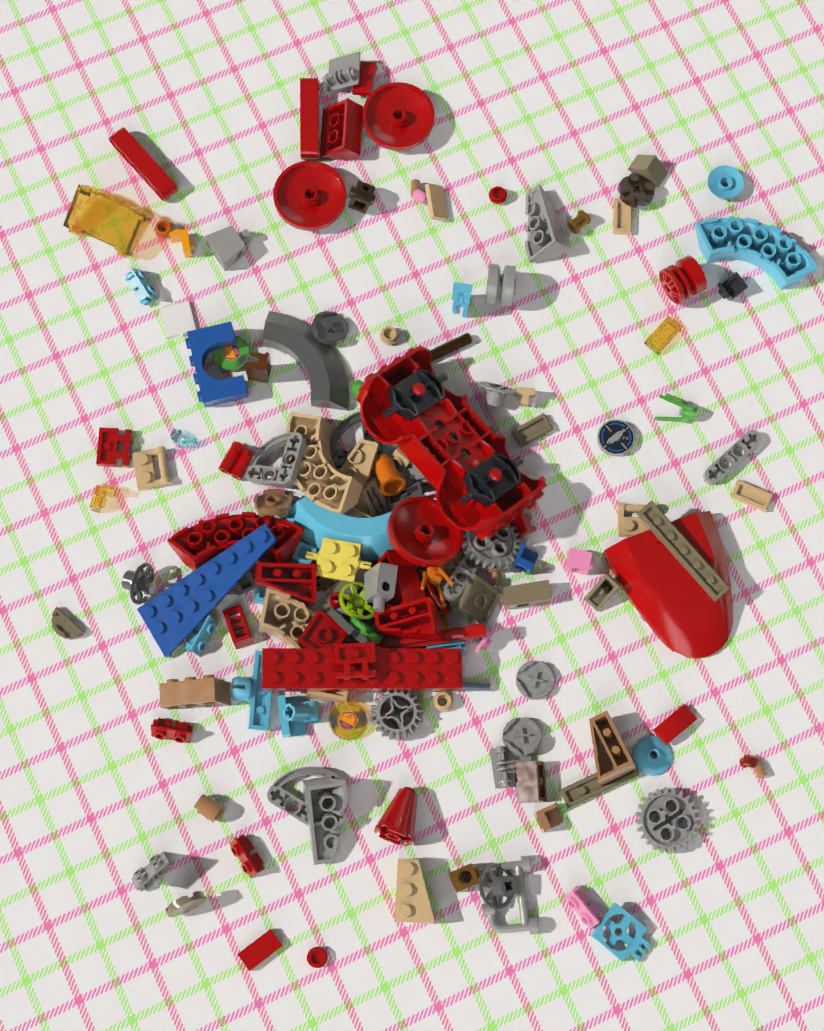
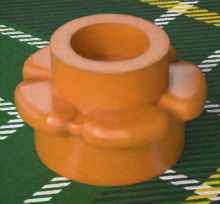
M160 220L155 226L156 234L161 238L163 236L169 237V232L173 230L172 224L166 220Z

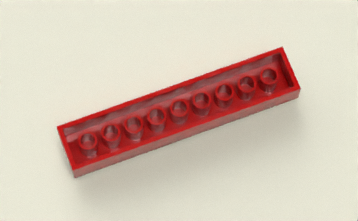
M262 648L261 692L460 691L463 688L462 649L375 648L376 663L368 664V669H376V677H369L368 680L351 678L348 681H344V679H336L335 671H343V665H335L334 648ZM361 664L350 665V670H361Z

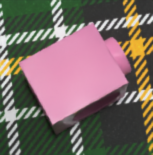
M570 547L564 570L587 575L588 571H592L595 559H591L592 552Z

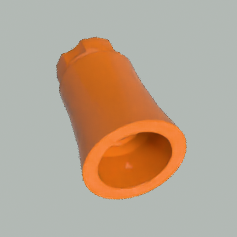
M386 453L379 454L374 462V470L379 481L380 491L385 496L396 495L405 488L406 481L397 470L394 461Z

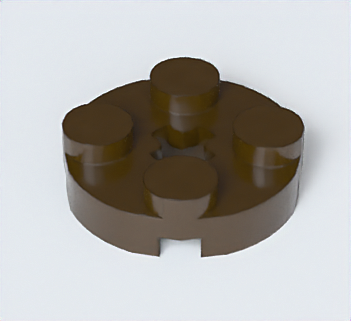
M631 173L630 176L624 177L618 187L621 201L637 208V205L648 206L655 194L654 183L638 173Z

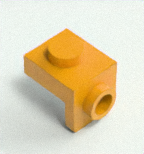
M175 229L169 232L172 243L182 242L185 258L192 257L191 250H195L193 239L189 238L188 230Z

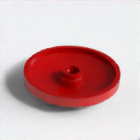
M394 82L380 86L369 95L363 107L362 118L366 133L377 145L389 150L403 151L420 145L428 138L434 126L435 113L433 104L424 91L412 84Z
M318 161L298 162L286 168L276 180L273 190L274 205L279 216L290 226L306 231L320 230L334 223L344 211L347 199L346 186L340 174L331 166Z
M417 496L402 500L394 507L387 521V535L393 548L407 561L422 567H439L449 563L456 557L463 544V530H459L448 523L440 513L437 501L429 497Z

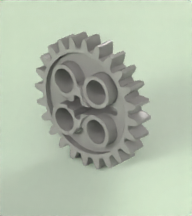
M509 525L504 529L500 527L495 536L491 539L487 537L483 541L474 532L463 530L464 538L461 548H466L464 554L471 555L469 560L476 559L475 565L481 562L483 568L489 565L490 570L495 566L500 570L502 566L506 568L508 564H512L521 548L518 546L521 540L517 539L519 533L513 532L516 527H510Z
M667 787L663 788V793L659 789L655 790L656 795L651 792L648 793L649 799L645 797L642 799L645 805L639 804L637 806L642 811L635 813L636 816L640 817L635 823L641 825L636 831H643L644 833L640 839H648L645 844L646 846L653 843L652 850L660 847V853H664L666 848L669 854L673 852V848L676 852H680V845L684 849L688 848L686 841L692 844L694 841L691 836H698L694 829L701 827L695 824L696 821L701 820L700 817H695V813L699 812V809L693 810L692 808L695 802H688L689 795L683 798V791L675 794V788H672L670 793H668ZM667 801L674 804L675 809L673 812L666 809ZM682 810V814L672 819L670 824L667 823L658 830H653L656 825L663 822L666 818ZM651 812H655L658 815L657 823L649 819ZM679 818L685 820V829L678 827L677 820ZM662 829L669 831L670 837L668 840L661 837Z

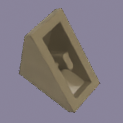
M637 155L628 168L630 172L638 173L654 183L658 188L668 174V171L656 155Z
M606 572L584 597V600L598 612L619 590L621 585Z

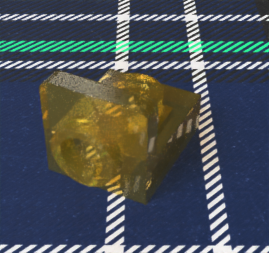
M106 484L102 486L96 485L89 506L93 512L100 513L101 508L105 507L107 501L105 496L117 497V493L112 486Z

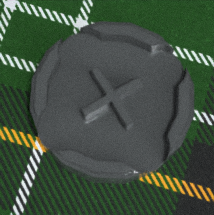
M324 311L318 313L313 319L311 332L319 342L326 345H336L345 340L348 333V323L345 318L338 316L337 313Z

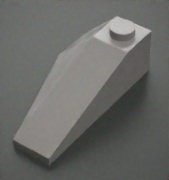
M538 184L526 194L525 214L528 215V225L525 226V231L528 232V240L525 241V249L528 260L531 263L556 259L570 249L566 233L542 186Z
M324 777L302 780L313 863L318 865L334 862L341 825H343L344 812L348 803L346 780Z

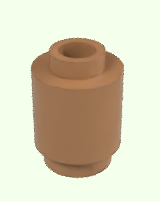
M203 794L194 806L199 814L212 823L215 820L219 822L225 814L223 810L224 805L209 795Z

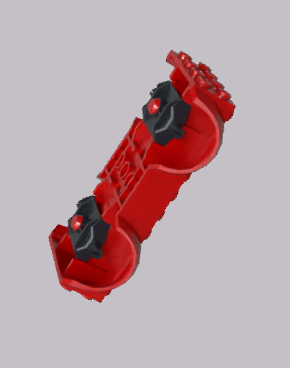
M421 345L415 349L410 348L404 356L396 357L388 366L385 364L377 373H370L365 377V383L359 388V394L356 398L360 403V414L364 427L377 441L383 444L397 445L436 489V501L440 513L448 523L459 530L474 532L481 541L487 537L491 539L498 533L500 527L502 529L506 528L512 522L511 519H518L524 514L526 508L530 510L537 504L536 501L544 495L543 490L547 486L546 478L542 475L541 478L536 480L523 474L517 468L523 464V459L518 456L515 460H511L505 445L506 438L503 435H495L467 404L468 396L466 393L463 396H457L442 385L444 381L448 380V376H445V373L438 377L436 376L431 365L432 352ZM439 421L444 429H439L437 425L435 426V422ZM449 435H451L456 441H453L449 437ZM464 449L470 457H463L460 450Z

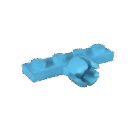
M255 650L252 677L236 676L232 681L231 687H233V690L231 691V697L233 700L249 702L248 730L268 731L272 692H261L262 651Z

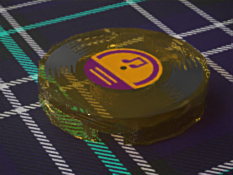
M351 700L342 701L336 704L330 711L329 726L333 734L338 738L348 741L362 736L368 724L367 712L359 703Z

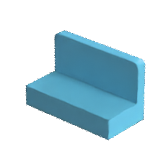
M285 695L277 696L283 738L305 735L307 732L303 721H288L283 715L286 704L302 703L301 695L285 697Z

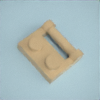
M160 446L155 449L132 453L138 491L172 484L171 477L168 475L165 458L167 453L166 447ZM158 456L161 478L156 480L152 458Z
M617 503L618 537H631L650 530L639 517H624V512H639L646 505Z

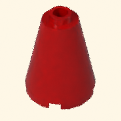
M401 788L394 796L375 826L374 832L375 834L379 832L380 838L400 845L401 841L406 842L405 846L412 845L418 795L413 788Z

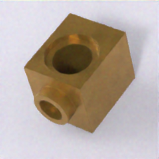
M472 863L448 874L456 893L478 884V878L481 877L477 866L473 867ZM462 872L470 873V882L464 883L461 881L460 874Z

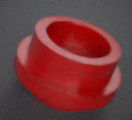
M496 186L490 190L489 199L494 204H502L507 199V192L503 187Z

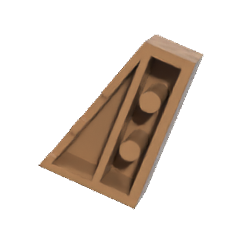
M203 675L202 679L186 677L185 681L168 679L167 683L159 684L160 707L164 709H189L204 705L212 707L213 704L231 706L230 682L215 678V675Z
M608 711L590 718L597 780L600 786L636 769V766Z

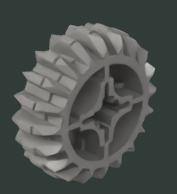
M386 691L387 696L380 692L379 696L382 700L374 699L378 706L371 705V709L376 712L370 713V717L377 718L372 721V725L379 724L376 727V731L379 732L383 729L382 737L390 733L389 740L393 739L394 734L397 735V741H400V734H403L404 738L408 739V731L411 735H414L415 732L412 728H420L416 722H423V718L417 715H422L424 711L417 710V708L422 706V703L418 702L415 704L418 696L416 695L411 699L412 691H408L407 695L404 694L405 691H401V693ZM395 699L405 700L410 705L399 706ZM389 701L391 710L384 716H380L381 708ZM394 707L398 709V712L399 710L402 712L400 713V721L392 716L394 714ZM413 711V719L405 727L403 717ZM394 721L399 729L390 728L384 722Z

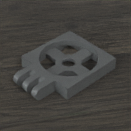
M333 607L328 611L327 614L360 643L373 642L349 623L348 619L350 616Z

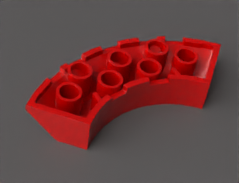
M242 512V514L237 515L226 513L216 515V518L210 520L198 521L199 524L190 528L185 527L169 538L167 542L181 561L195 571L265 523L268 524L277 542L260 559L271 563H285L293 556L305 531L288 520L284 519L282 521L273 518V516L260 517L255 512Z

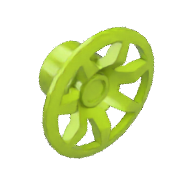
M350 582L346 584L339 593V603L343 611L350 617L355 616L358 620L373 618L374 611L370 605H367L370 602L365 601L364 588L360 594H357V590L354 587H364V583ZM349 587L352 596L349 594H344V591ZM343 598L348 600L346 604H344ZM365 610L371 613L370 615L363 616Z

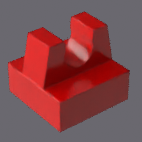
M524 513L518 519H513L511 522L512 527H516L514 533H519L517 539L523 538L537 530L535 526H531L532 516H527V513Z

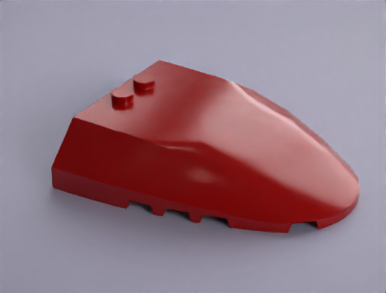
M710 511L696 512L671 521V523L730 587L715 602L651 530L625 538L603 552L614 577L628 596L631 605L641 615L642 620L650 626L653 633L672 652H677L691 659L705 658L719 651L728 641L733 625L732 593L728 565L723 545Z

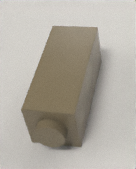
M549 580L503 587L502 593H499L500 604L504 605L505 610L550 603L552 600Z

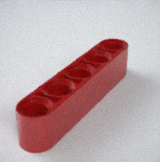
M300 78L301 159H319L318 78Z
M124 127L108 138L113 147L162 201L167 200L178 191L173 180Z

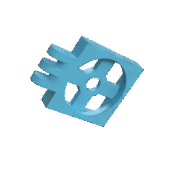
M615 902L590 935L623 962L628 955H631L640 962L642 958L636 952L639 951L642 955H645L646 951L641 948L642 944L648 949L651 947V944L642 938L647 928ZM623 914L624 917L620 923L615 924L609 919L613 915ZM631 922L636 928V934L633 938L626 931ZM604 926L610 930V936L606 942L603 938ZM617 928L622 929V934L620 936H617L615 934V930ZM618 940H622L627 944L624 950H614L612 947Z

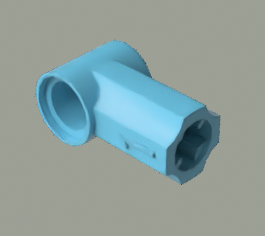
M319 701L286 704L283 715L288 721H303L304 724L320 722Z

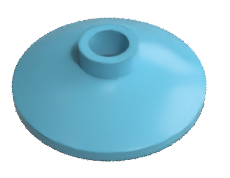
M724 165L718 166L710 172L707 184L714 196L720 199H732L741 193L744 180L737 169Z
M647 736L636 743L632 753L633 762L636 768L646 775H660L669 768L672 762V751L668 744L665 745L659 737ZM650 752H656L657 757L651 758Z

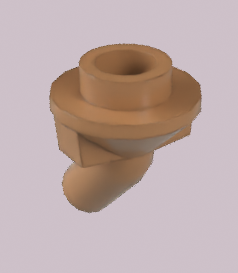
M486 565L487 571L492 572L494 586L501 585L499 571H503L504 567L502 566L498 570L495 566L490 570L489 565Z

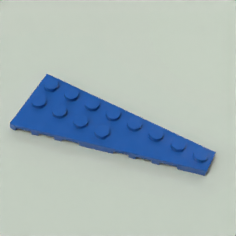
M265 523L137 609L166 658L172 655V652L197 628V625L226 597V594L233 586L239 583V580L246 572L252 569V566L258 559L263 557L277 542L268 524Z

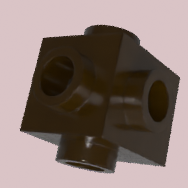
M358 180L356 186H352L348 196L351 199L348 207L365 214L369 206L373 205L375 201V187Z

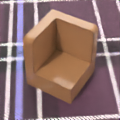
M557 802L534 813L542 832L563 823L557 808Z

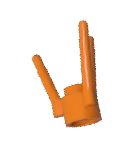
M443 566L428 567L426 571L422 572L421 590L425 589L428 579L431 584L436 585L441 605L445 607L440 582L443 577L450 585H453L454 582L446 574Z

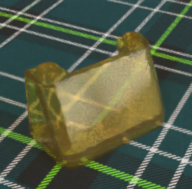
M78 184L63 226L69 228L68 232L72 234L85 233L115 247L114 249L117 250L118 255L127 258V256H132L151 223L154 214L96 187Z

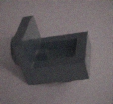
M737 272L723 283L717 284L720 288L718 292L722 298H728L730 301L748 288V285Z

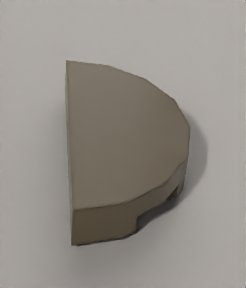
M56 606L51 620L54 631L64 639L73 640L83 636L85 632Z

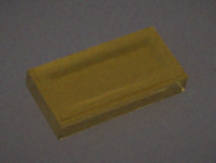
M667 316L646 339L644 344L659 355L680 332L682 326L670 316Z

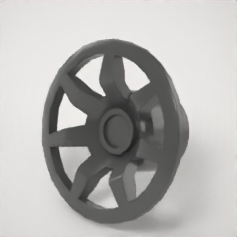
M143 563L135 572L128 570L123 575L122 587L123 589L130 590V598L134 604H142L147 599V596L143 597L141 591L148 595L149 589L145 587V584L154 581V569L151 564Z
M492 864L486 867L481 874L479 881L480 895L484 903L490 908L502 909L506 907L516 892L517 884L509 870L502 869L501 864ZM492 868H500L497 876L491 871ZM486 874L492 880L491 883H483ZM483 887L491 888L492 891L485 896ZM496 895V905H493L489 900ZM507 897V900L501 904V898Z

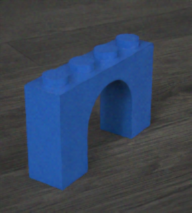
M226 322L187 331L188 338H185L187 349H191L192 352L189 360L191 367L195 366L196 370L193 377L195 385L199 384L200 391H197L199 402H203L205 407L248 398L244 375L219 380L210 377L204 370L205 359L213 350L237 344L232 323Z

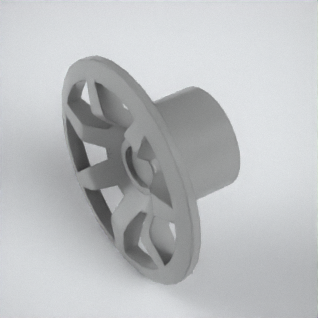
M478 382V385L488 389L484 403L491 406L503 407L506 394H518L516 390L503 385Z

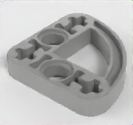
M290 432L278 435L267 441L253 455L245 472L246 479L258 485L286 488L293 486L296 482L306 448V438L300 433ZM286 445L280 467L262 466V463L272 452ZM295 456V461L292 464H288L289 458ZM274 472L273 478L267 480L268 474Z
M301 767L291 770L273 783L267 792V798L274 806L308 825L307 817L301 813V817L297 816L301 812L303 805L305 806V802L282 787L288 782L303 776L335 777V779H340L336 773L320 767ZM279 790L280 796L284 799L286 795L289 796V798L286 799L283 807L280 805L282 804L281 800H272V792L276 793ZM292 800L299 803V808L295 812H291L287 808L288 803Z

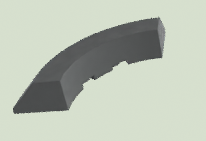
M269 311L265 320L262 338L264 347L279 350L296 360L309 380L311 406L348 411V381L342 362L333 347L319 342L312 334L311 326L289 315Z

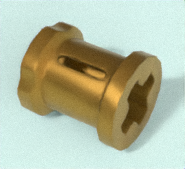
M579 210L578 215L567 222V226L573 233L579 234L580 229L591 222V218L586 212Z

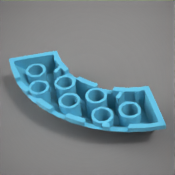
M729 216V218L718 219L716 217L695 223L699 248L707 263L723 259L748 262L765 271L776 282L780 290L798 283L818 269L810 254L805 249L803 250L794 238H789L779 228L760 223L759 220Z
M306 496L298 500L291 510L288 511V515L283 517V519L303 528L305 532L302 539L308 545L318 550L321 549L323 538L361 544V561H378L387 550L394 549L387 535V521L391 512L370 518L350 517L328 511L312 502Z

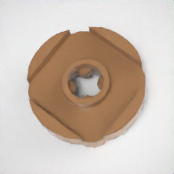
M281 489L264 490L262 495L259 496L257 494L254 497V508L260 517L276 515L285 517L293 506L292 495L290 493L289 496L286 495L285 491Z

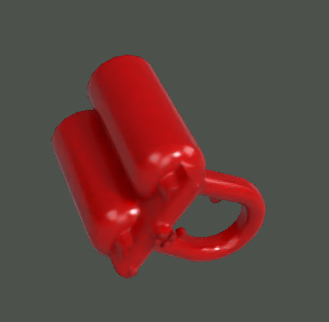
M234 441L218 469L241 481L255 451L248 448L246 444Z

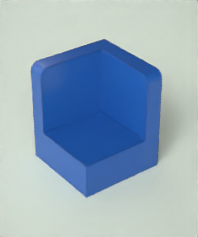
M523 542L512 567L530 575L539 554L526 548V543Z

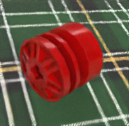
M688 255L678 260L675 265H669L667 268L659 271L662 288L669 299L677 305L689 299L691 295L694 296L707 288L705 274L692 256Z

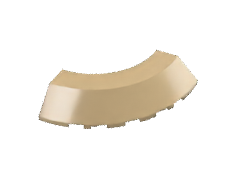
M291 412L286 433H300L307 441L295 483L315 504L328 511L344 514L358 503L363 485L353 477L341 474L335 467L330 453V435L333 425L322 416ZM295 456L289 458L288 464H292L295 461Z
M266 588L258 631L278 638L289 648H305L297 643V640L316 613L303 602L293 599L290 595ZM348 691L306 692V698L324 702L347 701Z

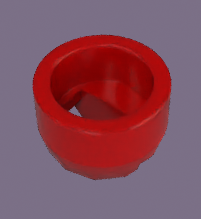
M340 592L332 593L329 598L330 604L334 608H341L339 600L332 601V598L339 597Z

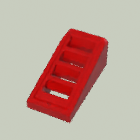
M241 604L223 610L235 648L240 649L253 644L254 640ZM240 613V616L229 619L230 616ZM242 621L241 623L232 626V624ZM245 628V630L234 633L237 630Z

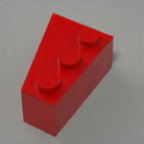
M258 562L255 564L254 584L290 595L293 599L314 605L316 604L317 564Z
M429 596L387 608L384 612H374L376 629L385 638L443 640L437 604Z

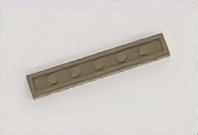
M652 500L636 514L714 602L730 589Z

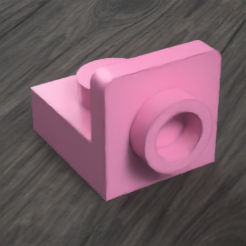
M474 619L469 625L479 623ZM487 629V636L479 637L482 640L476 646L478 652L482 648L485 650L492 642L490 640L492 634Z

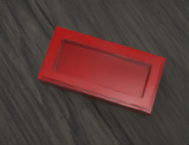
M270 929L237 955L247 969L251 971L283 945Z

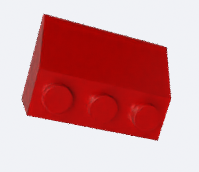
M346 98L323 109L320 143L321 159L348 161L360 156L363 106Z
M395 549L387 550L376 564L382 562L396 565L398 570L395 595L385 603L386 607L390 608L425 598L426 594L424 590H421L419 574L415 570L414 564L404 559Z

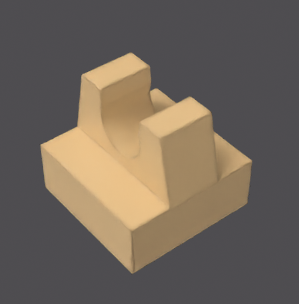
M516 387L515 390L518 394L515 397H520V406L528 407L529 398H534L535 388Z

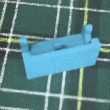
M454 282L452 294L453 314L456 313V308L460 306L463 308L462 317L468 318L472 285Z

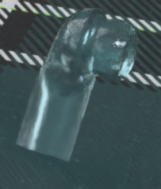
M180 429L172 431L171 439L178 447L197 448L196 438H186Z

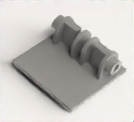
M361 52L329 60V73L322 77L323 83L328 85V92L359 84Z
M504 746L490 749L495 789L516 786L514 764L516 762L531 761V755L525 757L516 756L510 753Z
M164 852L155 854L149 860L147 866L139 868L133 874L132 881L137 891L147 890L154 884L151 879L157 882L154 877L156 874L161 878L162 876L159 872L164 875L171 869L173 863L165 856Z

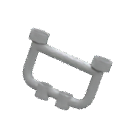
M529 855L521 856L519 861L494 863L501 864L504 870L514 869L521 923L499 925L496 922L495 909L490 908L486 904H482L483 917L487 916L489 926L497 933L530 931V935L539 934L537 917L528 918L523 872H531ZM492 868L491 871L496 872L500 868ZM486 874L483 883H491L488 874ZM483 887L484 894L487 896L492 890L491 888ZM492 898L489 900V902L494 905V900Z

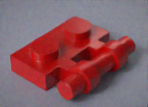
M99 427L97 466L116 467L117 459L122 460V467L128 468L130 466V461L132 460L131 444L134 441L132 430L125 429L124 436H120L118 428ZM118 443L124 444L123 452H118Z
M375 642L334 644L335 665H343V671H335L336 679L348 681L351 678L368 680L369 677H376V669H368V664L376 663ZM361 664V670H350V665Z

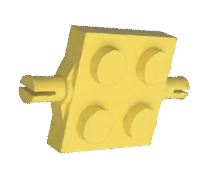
M323 538L321 549L318 553L306 552V559L317 561L316 577L355 582L359 568L369 570L372 566V562L361 561L362 545L358 543Z

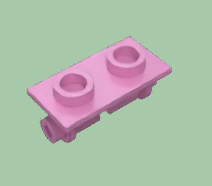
M576 886L564 896L568 905L576 911L581 921L589 929L600 923L603 913L594 902L589 906L586 904L590 897L582 887Z

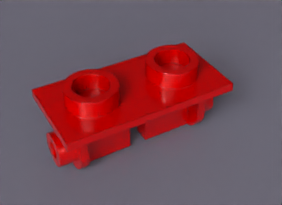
M161 718L153 720V725H151L152 737L160 740H174L177 743L191 742L190 734L193 732V726H190V723L176 721L175 727H171L172 720Z
M242 834L238 838H234L230 843L231 851L235 857L239 858L243 871L250 878L257 872L263 871L265 863L258 852L253 855L249 853L255 848L248 836L245 837Z

